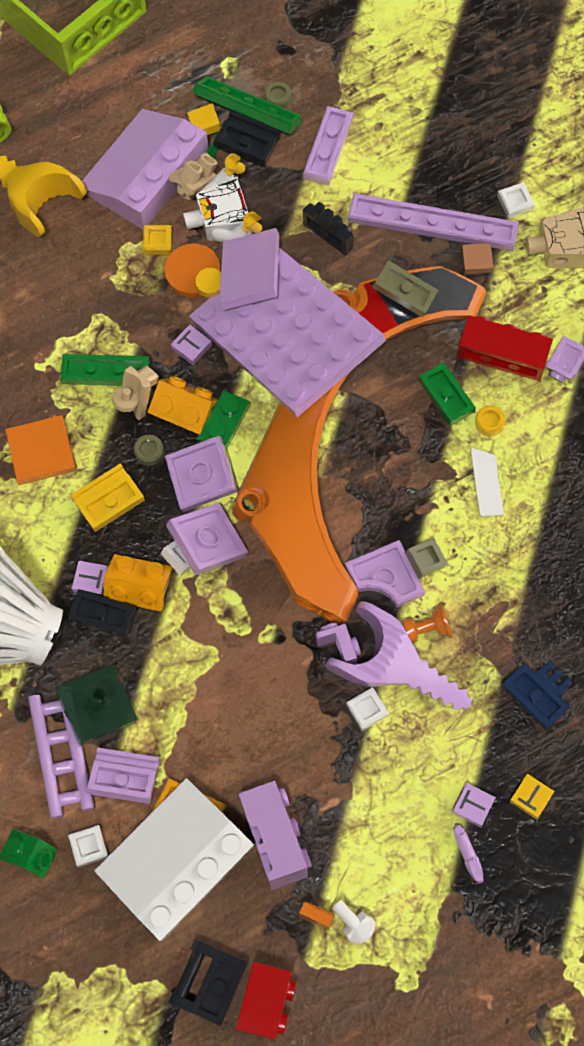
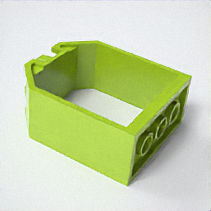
M0 0L1 18L69 76L147 12L145 0H98L67 27L57 33L21 1Z

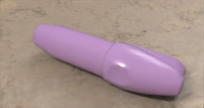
M457 824L453 829L455 840L465 861L464 864L467 871L475 882L479 884L483 882V870L480 860L476 856L464 828Z

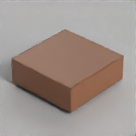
M490 243L462 245L464 275L493 273L494 267Z

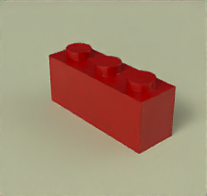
M468 315L459 343L457 358L540 382L553 339L540 332L531 333L520 330L512 324L503 325L492 322L483 316L474 317Z

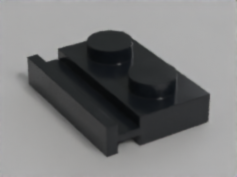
M230 110L227 120L224 121L214 140V147L231 154L234 153L243 159L265 167L277 140L280 138L281 130Z

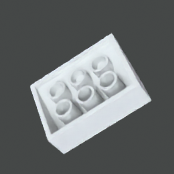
M186 778L102 862L95 872L159 941H163L254 848V844Z

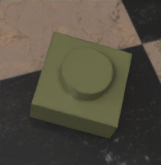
M434 538L413 546L405 552L419 579L448 565Z

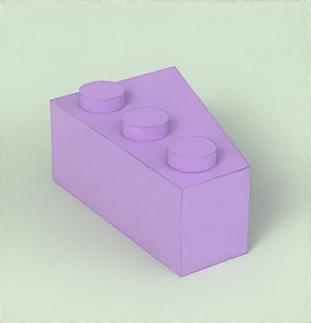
M272 781L239 793V798L271 890L307 878L308 868L312 867L306 848L300 849L296 837L301 836L295 818L289 819L285 809L290 804L284 787L278 789L276 782Z

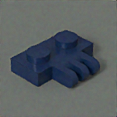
M551 661L547 662L536 674L524 663L501 687L547 731L570 708L559 696L573 682L567 678L558 686L556 682L563 676V673L557 670L549 677L547 673L554 667Z

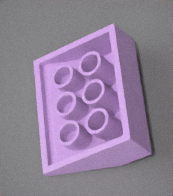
M142 109L82 180L87 191L86 195L144 230V225L151 223L177 191V183L171 182L168 179L170 174L182 168L186 162L190 160L196 161L200 155L207 153L209 149L207 132L185 119Z

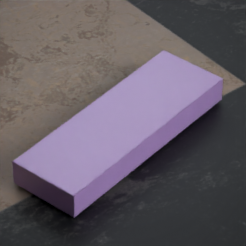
M327 106L303 172V179L330 186L353 120V112Z

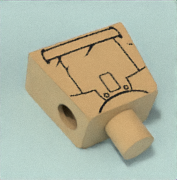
M584 207L543 219L540 225L539 236L526 238L527 254L543 253L545 264L548 268L584 269Z

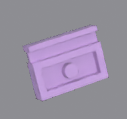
M97 747V755L87 786L88 794L150 804L160 764L159 757Z

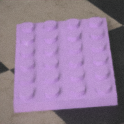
M279 248L277 297L222 310L219 305L220 294L215 297L209 298L189 315L191 321L297 418L386 341L382 332L281 248Z

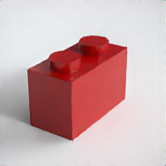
M253 962L236 1026L237 1031L276 1041L278 1034L284 1035L289 1015L283 1014L286 1000L293 1001L297 985L296 981H292L293 974L291 971Z

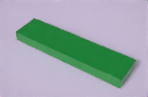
M206 76L194 85L193 94L288 134H291L301 125L303 118L301 115Z

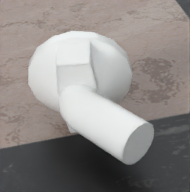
M342 900L332 908L347 925L343 932L349 942L358 945L371 938L375 929V921L371 916L363 911L356 916Z

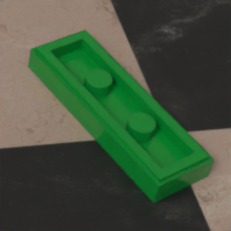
M63 354L60 381L61 384L122 386L124 371L128 367L132 366L136 371H139L145 366L150 367L149 356Z

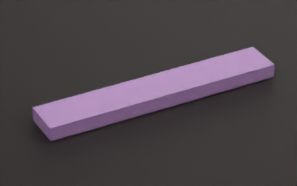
M353 193L348 215V222L469 244L490 243L492 248L514 251L519 222L355 193Z

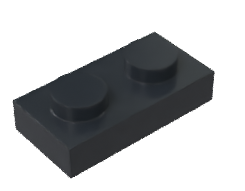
M78 589L67 617L69 621L127 638L137 610L134 606Z

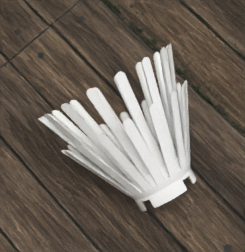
M0 547V632H2L0 633V665L29 662L40 666L53 645L51 640L54 632H58L63 609L50 604L46 597Z

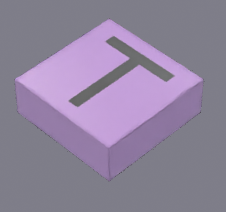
M189 325L172 342L171 349L194 365L212 346V342Z
M78 561L72 591L77 593L78 589L103 597L104 576L108 566Z
M466 783L452 813L482 827L496 797Z

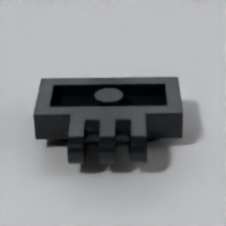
M318 202L315 206L309 203L303 209L304 226L345 256L353 249V233L348 226L342 223V217L338 214L334 216V211L329 208L325 210V205L321 202Z

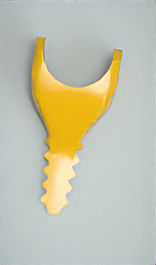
M0 156V181H2V186L7 188L11 209L19 223L37 237H41L45 233L42 223L36 217L38 208L44 202H47L49 198H55L57 195H71L82 199L87 194L82 181L60 165L47 161L16 166L15 160L8 161L7 156Z

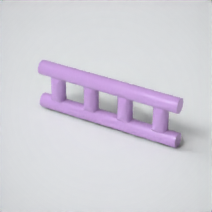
M69 687L59 690L60 700L44 704L41 702L40 695L28 697L51 819L63 817L62 806L78 802L81 804L82 812L94 809L92 795L87 792L89 778L72 692ZM63 712L66 729L47 733L44 716ZM69 742L72 759L53 764L50 746ZM74 772L78 790L59 794L56 776Z

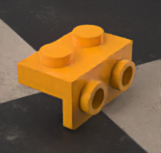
M175 376L159 380L147 413L200 435L211 414L212 408L218 401V399L212 397L213 392L201 387H196V390L186 386L187 382Z
M114 554L104 576L103 597L135 607L162 611L164 595L172 577L173 567Z

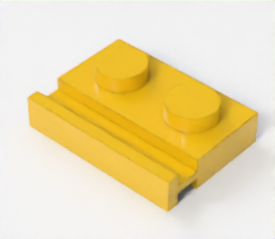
M121 463L70 495L94 532L145 501L143 494L126 473Z

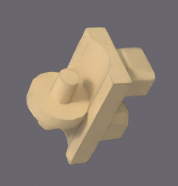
M204 153L200 155L198 160H190L182 168L172 172L168 179L171 182L177 183V190L182 198L191 200L196 198V194L216 176L213 171L218 163L209 154Z
M132 366L128 367L124 371L121 389H118L113 395L112 402L115 408L122 412L133 411L138 420L145 417L147 405L152 401L154 395L151 387L157 383L158 375L148 366L143 367L139 371H136Z

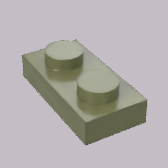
M389 260L372 287L422 318L439 291Z

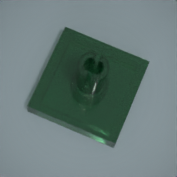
M113 664L55 687V693L79 747L136 724L138 721Z

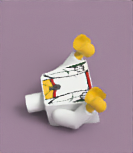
M234 153L229 154L225 159L226 168H223L196 194L198 210L183 213L187 230L203 226L207 240L221 243L251 235L252 232L257 234L262 231V225L257 222L261 219V216L253 211L248 212L238 178L233 175L234 173L241 174L245 171V165L238 162L240 156Z

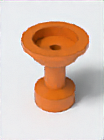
M442 602L433 610L432 618L416 623L411 618L402 620L404 629L412 643L418 641L419 634L436 630L439 635H446L452 638Z

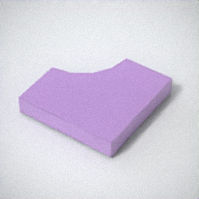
M400 540L344 563V567L358 592L367 590L380 592L390 598L396 607L425 596L424 589L405 554Z

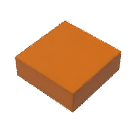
M308 902L303 903L299 912V917L328 931L334 921L333 914Z

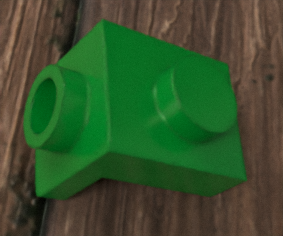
M12 829L0 853V860L44 878L57 849L37 837Z

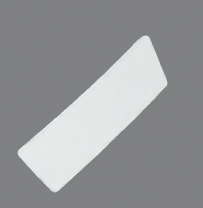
M472 448V462L480 515H503L504 510L496 456Z

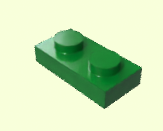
M444 362L419 376L420 384L449 426L475 413L476 407Z
M223 390L197 438L198 443L220 436L227 451L250 407V401Z

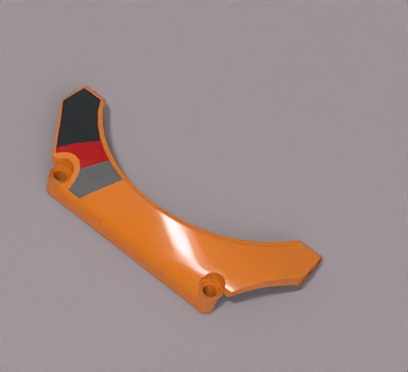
M442 266L407 271L439 290L423 318L372 288L377 278L359 283L354 294L344 289L334 291L338 297L382 332L386 341L422 325L440 321L467 320L468 315L476 317L487 294L481 285ZM348 374L298 418L283 404L278 403L231 508L232 514L236 519L242 522L250 521V528L260 539L275 562L291 594L295 598L294 602L340 625L347 624L359 594L354 582L338 558L323 520L318 495L317 460L325 418L331 402ZM241 501H250L253 504L254 511L244 509Z

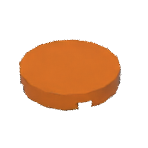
M196 243L182 245L174 249L166 259L164 266L166 282L180 296L189 298L202 297L196 288V276L205 268H215L221 272L219 258L213 250L205 245Z

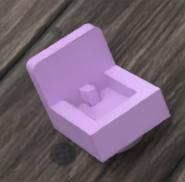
M563 336L551 360L545 365L551 369L549 375L562 382H565L566 378L574 381L584 362V346Z
M331 623L321 627L320 631L316 633L317 646L336 642L341 660L353 665L357 664V656L361 655L356 637L350 638L346 624L338 626L337 623Z

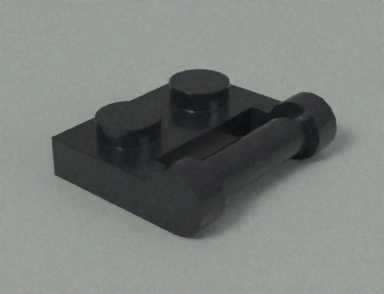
M194 939L190 947L193 950L175 992L170 993L167 1002L222 1026L248 962ZM204 956H207L213 960L195 1001L192 1002L187 1000L186 997Z

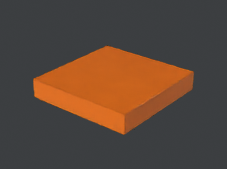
M63 415L5 429L18 485L76 471Z

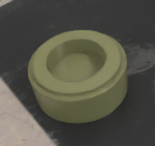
M273 82L265 89L264 96L266 101L283 108H287L290 105L292 93L287 84Z
M154 435L141 436L134 444L135 457L143 465L151 466L157 464L164 456L162 441Z

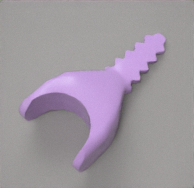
M361 601L358 604L356 612L370 624L374 631L376 643L373 656L366 663L354 665L335 658H329L325 664L328 670L351 683L366 687L408 685L410 689L419 688L421 695L430 693L432 700L440 698L443 705L451 703L454 710L460 708L468 709L471 706L472 700L468 697L467 689L459 690L457 682L448 683L447 675L439 676L437 668L429 669L427 660L420 659L404 627L395 617L370 603Z

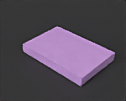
M276 228L223 242L219 305L222 310L277 297L279 233Z

